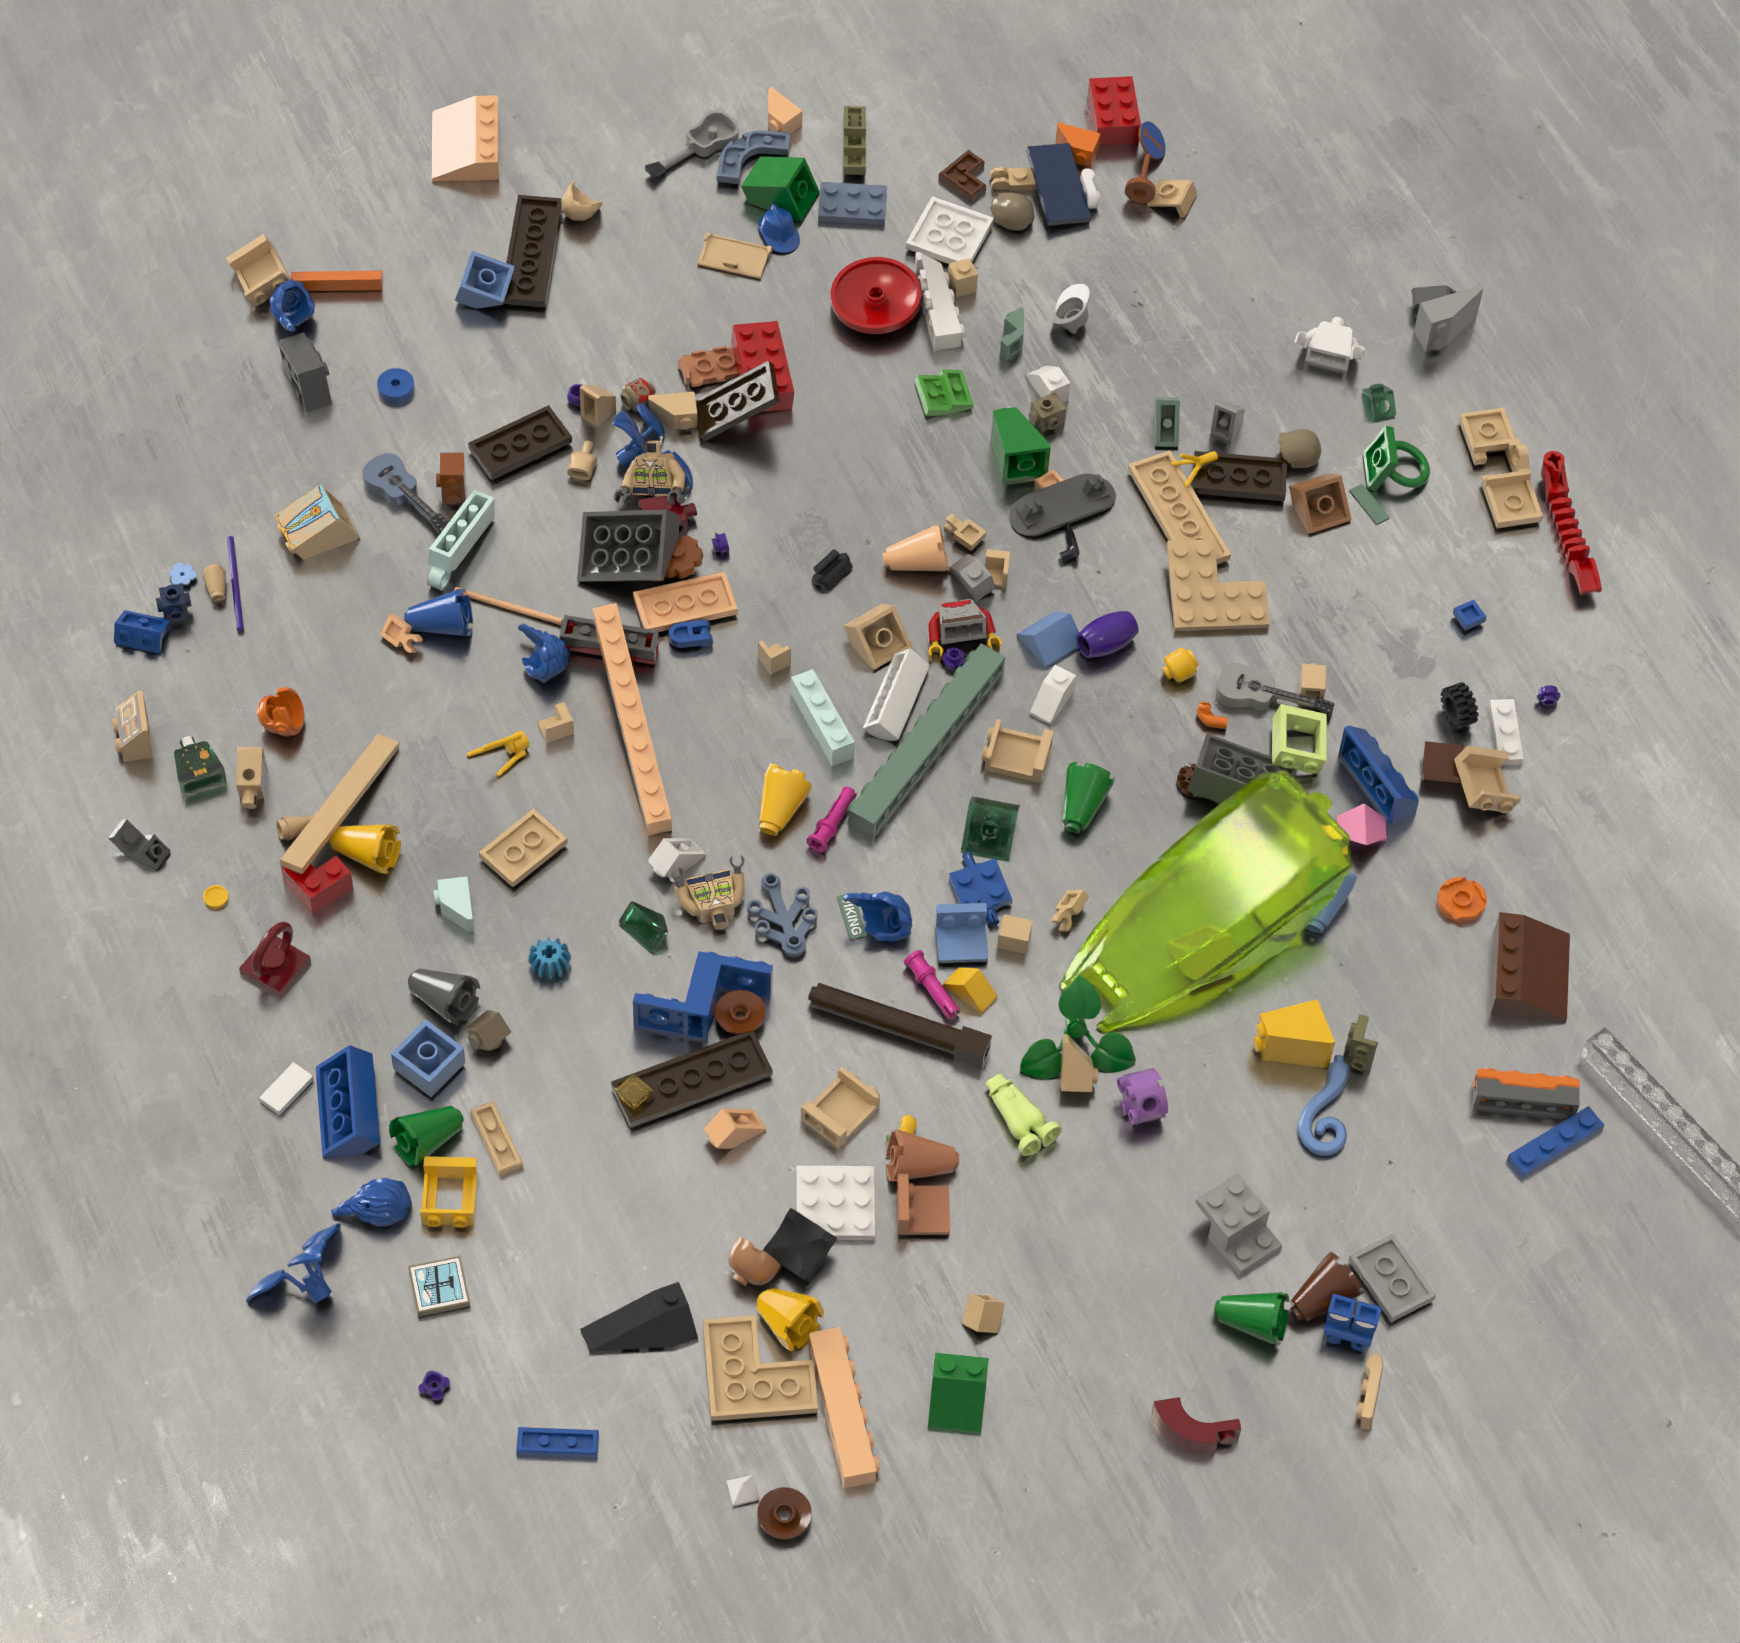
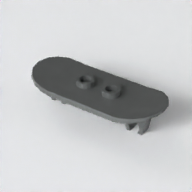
M1080 474L1021 497L1012 506L1009 519L1012 527L1018 533L1025 536H1038L1062 527L1066 523L1070 524L1110 508L1115 502L1116 493L1113 486L1102 478L1100 474Z

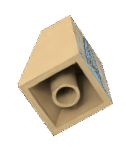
M322 484L275 515L279 523L277 529L288 541L285 543L288 550L293 555L295 553L298 554L303 560L360 538L344 505Z

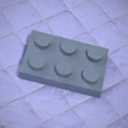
M821 182L818 221L885 225L887 186Z

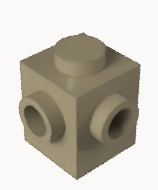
M1056 393L1032 401L1028 414L1032 425H1036L1040 432L1054 429L1058 425L1065 423L1066 407Z
M486 1010L465 1027L469 1034V1042L477 1049L488 1051L498 1048L502 1044V1040L511 1033L500 1013Z

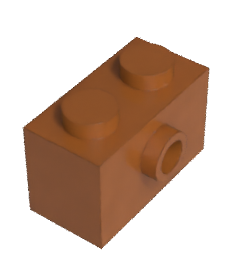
M464 452L440 453V473H436V487H441L442 504L455 505L463 504L466 501Z

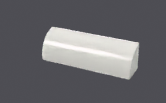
M911 648L894 654L863 726V729L877 738L888 741L899 740L930 665Z

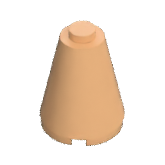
M934 525L886 547L887 552L883 553L885 567L890 566L891 571L944 572L949 570L947 552L945 551V543L940 525Z

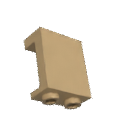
M264 234L226 257L228 264L235 270L245 290V298L254 307L264 303L273 295L280 284L286 283L290 279L274 244Z
M997 719L995 727L990 726L987 737V741H990L989 747L984 746L981 760L985 761L984 771L1042 783L1052 747L1054 731L1044 729L1041 737L1002 728V720Z
M1467 746L1454 759L1469 808L1509 813L1521 801L1520 795L1509 794L1501 769L1509 760L1507 751Z
M841 1067L838 1070L837 1078L812 1103L807 1100L801 1106V1120L840 1149L880 1108V1095L874 1087L867 1086L861 1082L854 1072L847 1071Z

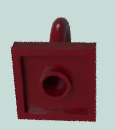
M279 922L266 932L257 948L240 966L239 970L242 975L281 997L311 962V958L308 954L291 945L293 938L292 926L287 922ZM283 932L282 939L277 937L280 933Z

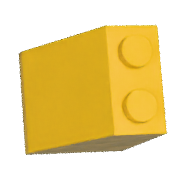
M1317 999L1261 1013L1256 1025L1253 1045L1256 1052H1260L1264 1061L1327 1068L1331 1061L1335 1040Z

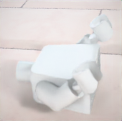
M1334 317L1331 323L1323 321L1318 328H1313L1307 333L1298 332L1294 344H1300L1304 348L1308 346L1305 361L1345 371L1348 370L1350 359H1361V361L1364 359L1365 348L1359 346L1357 339L1352 336V329L1346 327L1345 320L1340 317Z

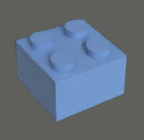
M426 1019L391 1053L393 1069L430 1097L466 1063L464 1047Z

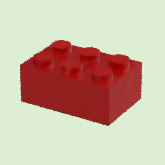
M1133 76L1089 78L1087 98L1093 132L1100 133L1099 145L1139 143L1138 133L1141 121Z

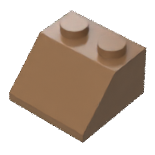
M1328 473L1289 486L1294 510L1309 534L1352 520L1342 475Z

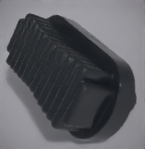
M833 549L813 568L816 572L812 577L814 584L824 590L831 589L842 576L853 568L848 554H839L837 550Z

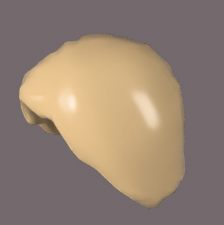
M575 181L569 183L562 197V212L571 220L582 222L591 218L602 206V202H595L584 193H581L574 186Z

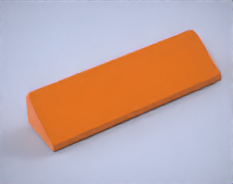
M383 271L291 272L290 279H293L295 282H302L307 291L382 290Z

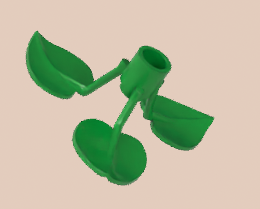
M1077 975L1072 983L1062 992L1058 1001L1059 1010L1065 1017L1066 1030L1063 1031V1034H1068L1073 1038H1081L1085 1035L1096 1048L1091 1054V1059L1094 1066L1105 1072H1119L1129 1068L1135 1063L1136 1058L1132 1044L1126 1036L1116 1032L1108 1033L1102 1036L1098 1044L1091 1036L1089 1030H1087L1085 1019L1097 1017L1101 1010V999L1095 987L1083 976ZM1041 1039L1033 1043L1021 1059L1020 1071L1039 1079L1056 1077L1061 1072L1062 1054L1059 1052L1062 1051V1040L1058 1048H1056L1054 1041L1051 1039Z

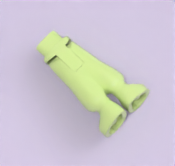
M1000 1073L985 1083L990 1090L989 1096L993 1099L1005 1119L1011 1134L1015 1139L1020 1140L1018 1149L1023 1156L1037 1153L1041 1148V1143L1044 1147H1047L1061 1134L1062 1127L1059 1123L1053 1121L1045 1124L1046 1119L1043 1112L1010 1079L1006 1080L1003 1074Z

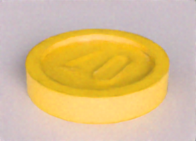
M213 885L204 891L203 899L205 905L209 908L219 909L227 904L229 896L223 886Z

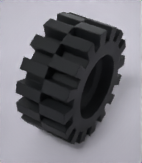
M1464 682L1443 688L1441 692L1442 709H1445L1446 712L1444 714L1448 717V722L1452 723V727L1456 729L1476 723L1478 721L1477 717H1479V713L1476 711L1478 710V706L1475 705L1476 699L1472 697V691H1469V686H1465Z

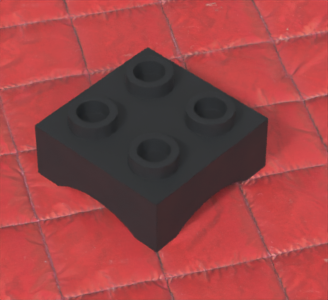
M790 1208L780 1227L766 1244L763 1251L773 1257L779 1264L809 1282L837 1240V1237L798 1211Z

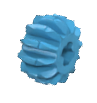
M549 936L545 942L538 939L536 942L537 946H531L528 956V963L531 965L532 972H538L540 979L548 975V978L552 980L555 974L561 978L563 975L562 971H568L569 962L571 961V954L568 952L567 944H561L559 938L551 941Z

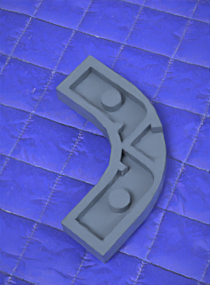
M765 130L752 131L742 134V138L734 142L730 141L720 155L717 182L739 184L741 167L744 161L752 155L759 153L788 155L791 133Z

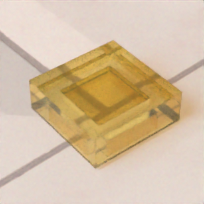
M632 1074L615 1089V1093L634 1110L652 1094V1089L638 1076Z

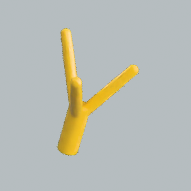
M1215 451L1199 457L1181 453L1179 457L1187 460L1172 461L1171 465H1196L1185 483V487H1189L1201 466L1217 460L1218 455Z

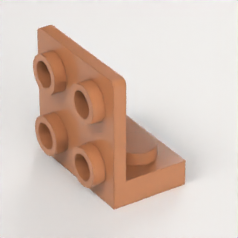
M898 1174V1235L950 1234L949 1187L914 1186L913 1183H909L908 1174Z

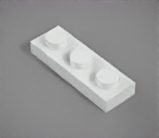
M1514 699L1490 700L1489 710L1495 749L1507 751L1509 760L1504 765H1522L1524 759Z

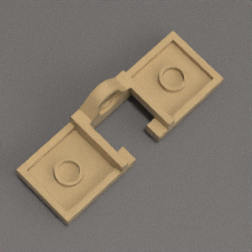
M1504 407L1460 414L1459 422L1474 465L1486 464V453L1505 451L1512 470L1511 473L1492 474L1481 477L1480 482L1496 527L1502 528L1542 522L1543 514L1530 481L1531 471L1529 468L1528 450L1525 444L1520 443L1519 438H1515Z

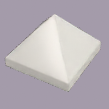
M753 1475L727 1481L733 1507L759 1501Z

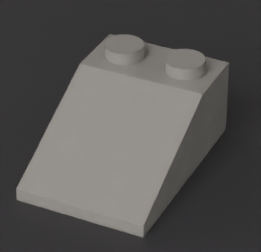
M1482 285L1420 303L1414 333L1425 352L1439 350L1447 346L1477 318L1483 293Z

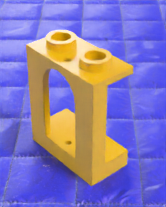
M425 1156L422 1209H420L421 1224L431 1227H438L440 1225H453L459 1228L466 1227L467 1225L474 1226L478 1173L477 1158ZM438 1178L464 1179L461 1210L436 1209Z

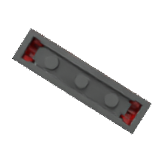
M564 615L559 639L564 641L565 647L570 651L602 656L594 620ZM622 625L631 661L655 665L660 644L659 631Z

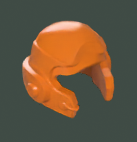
M281 687L276 690L277 695H269L261 699L257 708V717L261 726L267 731L290 737L299 733L303 727L305 717L304 706L295 690L289 687Z

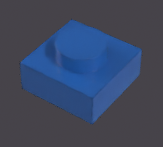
M1475 600L1457 606L1453 610V615L1465 631L1486 621L1487 616Z

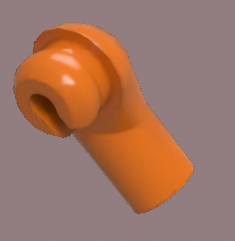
M1199 703L1196 713L1203 724L1207 727L1226 730L1228 718L1214 716L1210 711V703Z

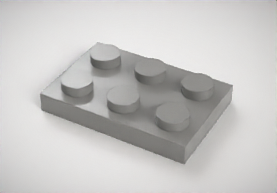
M1394 1233L1349 1255V1262L1379 1306L1382 1307L1390 1322L1435 1300V1292Z

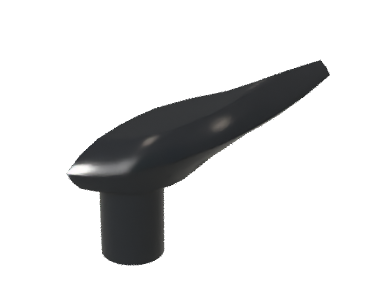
M1066 523L1067 545L1069 549L1059 553L1063 562L1070 558L1078 557L1080 552L1075 534L1069 523Z

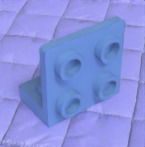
M986 903L936 905L935 926L939 963L988 961Z

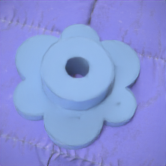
M177 563L173 566V570L169 571V577L173 585L183 584L187 586L190 584V581L197 577L190 564L184 566L182 563Z

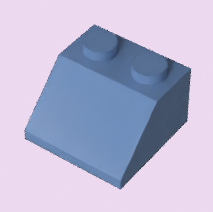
M471 251L455 301L476 309L503 305L515 266Z

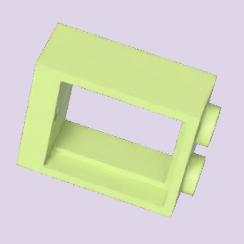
M1281 704L1272 718V765L1319 774L1327 761V715ZM1286 728L1314 734V753L1287 748Z

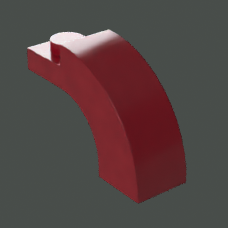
M1180 1397L1153 1402L1151 1413L1156 1426L1170 1442L1184 1450L1200 1454H1212L1216 1451L1217 1443L1230 1444L1239 1440L1241 1432L1239 1419L1205 1423L1193 1419L1185 1412Z

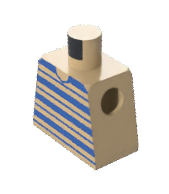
M238 746L236 788L239 798L242 799V807L254 809L257 807V799H264L267 776L263 747Z

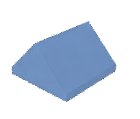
M1054 611L1017 633L1019 640L1045 668L1079 649L1076 639L1079 631L1071 613Z

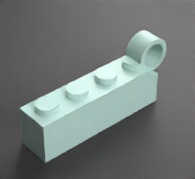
M473 490L429 548V565L433 567L427 579L429 586L441 591L445 589L449 582L451 571H455L494 519L495 497Z

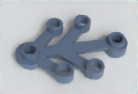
M768 873L761 880V890L764 894L770 895L776 913L763 908L759 900L749 901L747 912L752 917L758 916L764 919L757 921L755 924L757 936L767 937L780 943L783 951L789 956H799L806 949V939L804 938L811 925L817 921V910L812 907L805 908L803 910V921L796 931H794L792 923L803 905L809 901L810 891L805 887L797 888L795 900L787 911L780 893L781 880L776 874ZM805 894L806 897H799L798 895ZM756 906V907H758L759 909H758V910H752L751 907ZM812 914L814 917L808 918L806 915ZM767 921L782 927L784 934L770 929V924ZM765 927L766 930L761 931L758 928Z

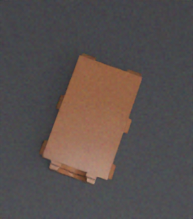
M727 346L713 348L710 351H695L691 355L681 356V359L678 361V369L683 374L685 386H690L691 384L692 387L723 382L735 379L739 375L732 348H727Z

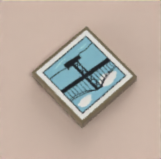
M460 1256L408 1266L418 1317L470 1307Z

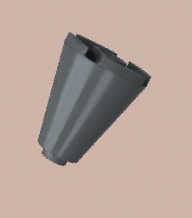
M419 968L412 972L408 978L409 990L452 1024L460 1025L459 1021L465 1022L468 1020L478 1004L479 997L475 995L476 989L480 990V984L477 979L471 976Z

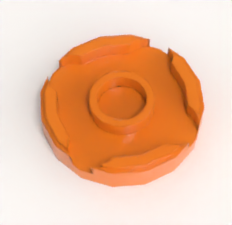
M1465 877L1451 878L1444 882L1437 896V904L1441 913L1446 918L1458 923H1469L1480 918L1485 911L1487 896L1482 886L1474 880H1466Z

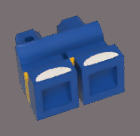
M1333 1294L1324 1329V1334L1327 1335V1342L1338 1344L1343 1339L1350 1341L1351 1347L1354 1350L1364 1351L1366 1346L1370 1347L1382 1307L1359 1301L1355 1316L1352 1317L1356 1300Z

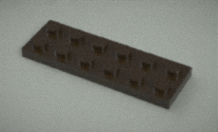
M518 195L506 261L507 264L515 267L503 304L546 308L562 213V198Z
M754 1031L738 1034L611 1081V1087L630 1128L772 1076L773 1070Z

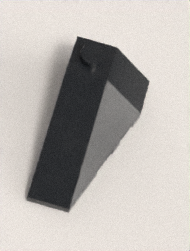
M679 1282L654 1290L580 1329L589 1354L622 1352L625 1349H639V1351H648V1348L664 1347V1350L675 1349L698 1340L690 1307Z

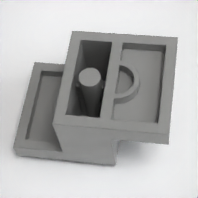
M1239 1173L1196 1199V1205L1211 1222L1209 1239L1240 1276L1282 1249L1280 1241L1266 1226L1270 1213L1269 1209Z

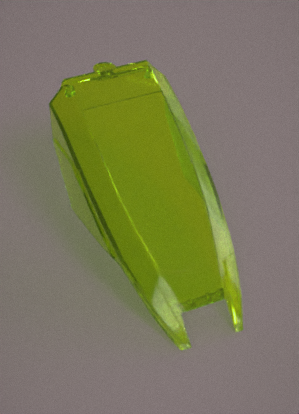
M1286 770L1259 774L1201 819L1134 881L1102 917L1078 950L1059 984L1061 988L1065 990L1077 975H1081L1090 966L1121 1000L1096 1025L1103 1033L1147 1017L1202 985L1228 977L1282 952L1334 898L1352 867L1349 850L1350 836L1327 813L1332 806L1329 797L1320 792L1309 794Z

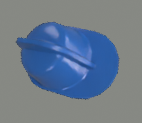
M773 204L771 209L759 219V230L766 244L772 246V250L779 253H790L799 246V233L793 223L791 213Z

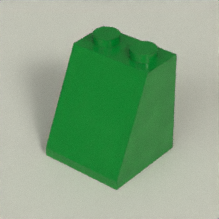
M760 157L741 185L750 204L766 210L771 209V206L776 204L777 207L788 210L793 220L802 221L820 193L806 159L800 157Z
M1017 407L993 410L991 441L1002 482L1037 478L1047 473L1051 450L1048 441Z
M935 1353L928 1429L981 1434L989 1358Z

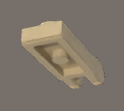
M996 167L990 170V176L993 179L991 185L995 190H1037L1031 168L1006 169L1004 167Z
M1373 1353L1367 1358L1365 1376L1368 1379L1363 1380L1361 1395H1365L1364 1403L1359 1402L1357 1418L1361 1419V1429L1369 1431L1372 1429L1383 1372L1382 1355Z

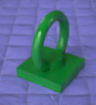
M1385 425L1363 452L1367 487L1370 490L1376 491L1388 476L1399 485L1409 488L1424 485L1430 476L1429 463L1424 454L1408 442L1395 441L1394 427ZM1397 450L1405 451L1416 459L1421 469L1419 477L1414 479L1407 478L1395 470L1398 466Z

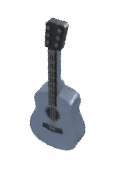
M384 453L371 459L364 466L362 476L367 490L384 497L392 506H400L406 502L412 503L430 520V524L439 535L449 522L440 513L437 514L416 495V479L406 471L403 461L397 455Z

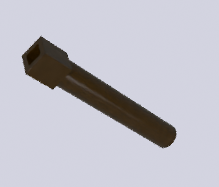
M818 983L816 987L812 986L808 996V1000L811 1001V1007L954 1054L953 1059L979 1068H983L991 1048L992 1035L965 1026L960 1030L822 983Z

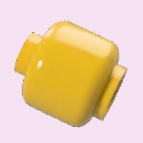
M1181 647L1165 656L1164 662L1166 665L1162 669L1169 680L1174 678L1177 683H1182L1197 673L1196 667L1199 664L1190 649L1186 650Z

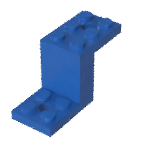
M698 951L686 1001L680 1002L674 998H659L648 993H635L633 999V1026L635 1028L708 1041L715 1016V1007L721 990L729 992L746 990L753 992L760 998L771 999L773 965L763 961L743 960L737 956L727 957L718 955L715 952Z

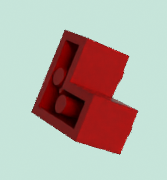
M337 856L317 869L310 864L303 874L281 866L283 882L312 915L353 889L351 872Z

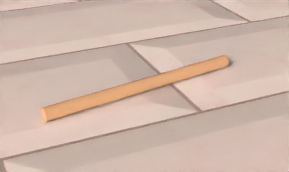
M455 587L454 591L457 590V589H463V588ZM466 590L463 593L464 596L468 595L471 599L560 626L563 622L562 618L470 590Z

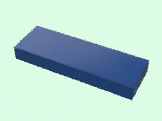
M518 1427L516 1455L598 1459L599 1430Z

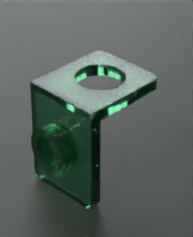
M1373 384L1370 388L1362 389L1363 394L1371 397L1373 418L1375 420L1396 416L1392 389L1384 386V384ZM1383 400H1387L1390 405L1389 410L1385 413H1380L1378 411V404Z

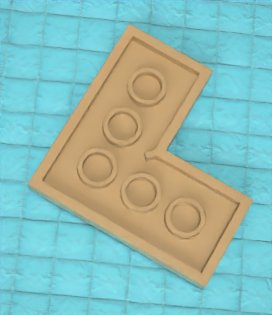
M1214 539L1167 541L1174 631L1269 628L1270 622L1265 581L1218 582Z
M756 1315L703 1319L711 1421L818 1413L814 1360L760 1364Z

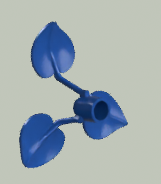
M639 403L637 407L640 415L649 427L642 435L639 433L636 423L624 411L616 415L612 424L621 428L632 438L629 444L616 452L618 461L625 468L630 466L635 457L644 453L641 445L644 443L646 436L653 430L660 437L665 433L660 420L643 403ZM666 450L661 452L674 455L675 460L685 472V481L689 486V490L692 489L693 475L687 463L675 451Z
M340 1223L311 1236L302 1246L303 1253L296 1255L287 1263L288 1267L304 1264L308 1274L302 1278L303 1284L286 1273L284 1269L278 1270L262 1278L251 1289L246 1299L247 1304H249L252 1297L269 1290L280 1280L284 1279L291 1281L302 1293L307 1291L314 1303L326 1298L332 1290L324 1280V1275L321 1272L318 1261H322V1253L327 1244L326 1240L336 1230H341ZM309 1262H313L316 1271L312 1270Z

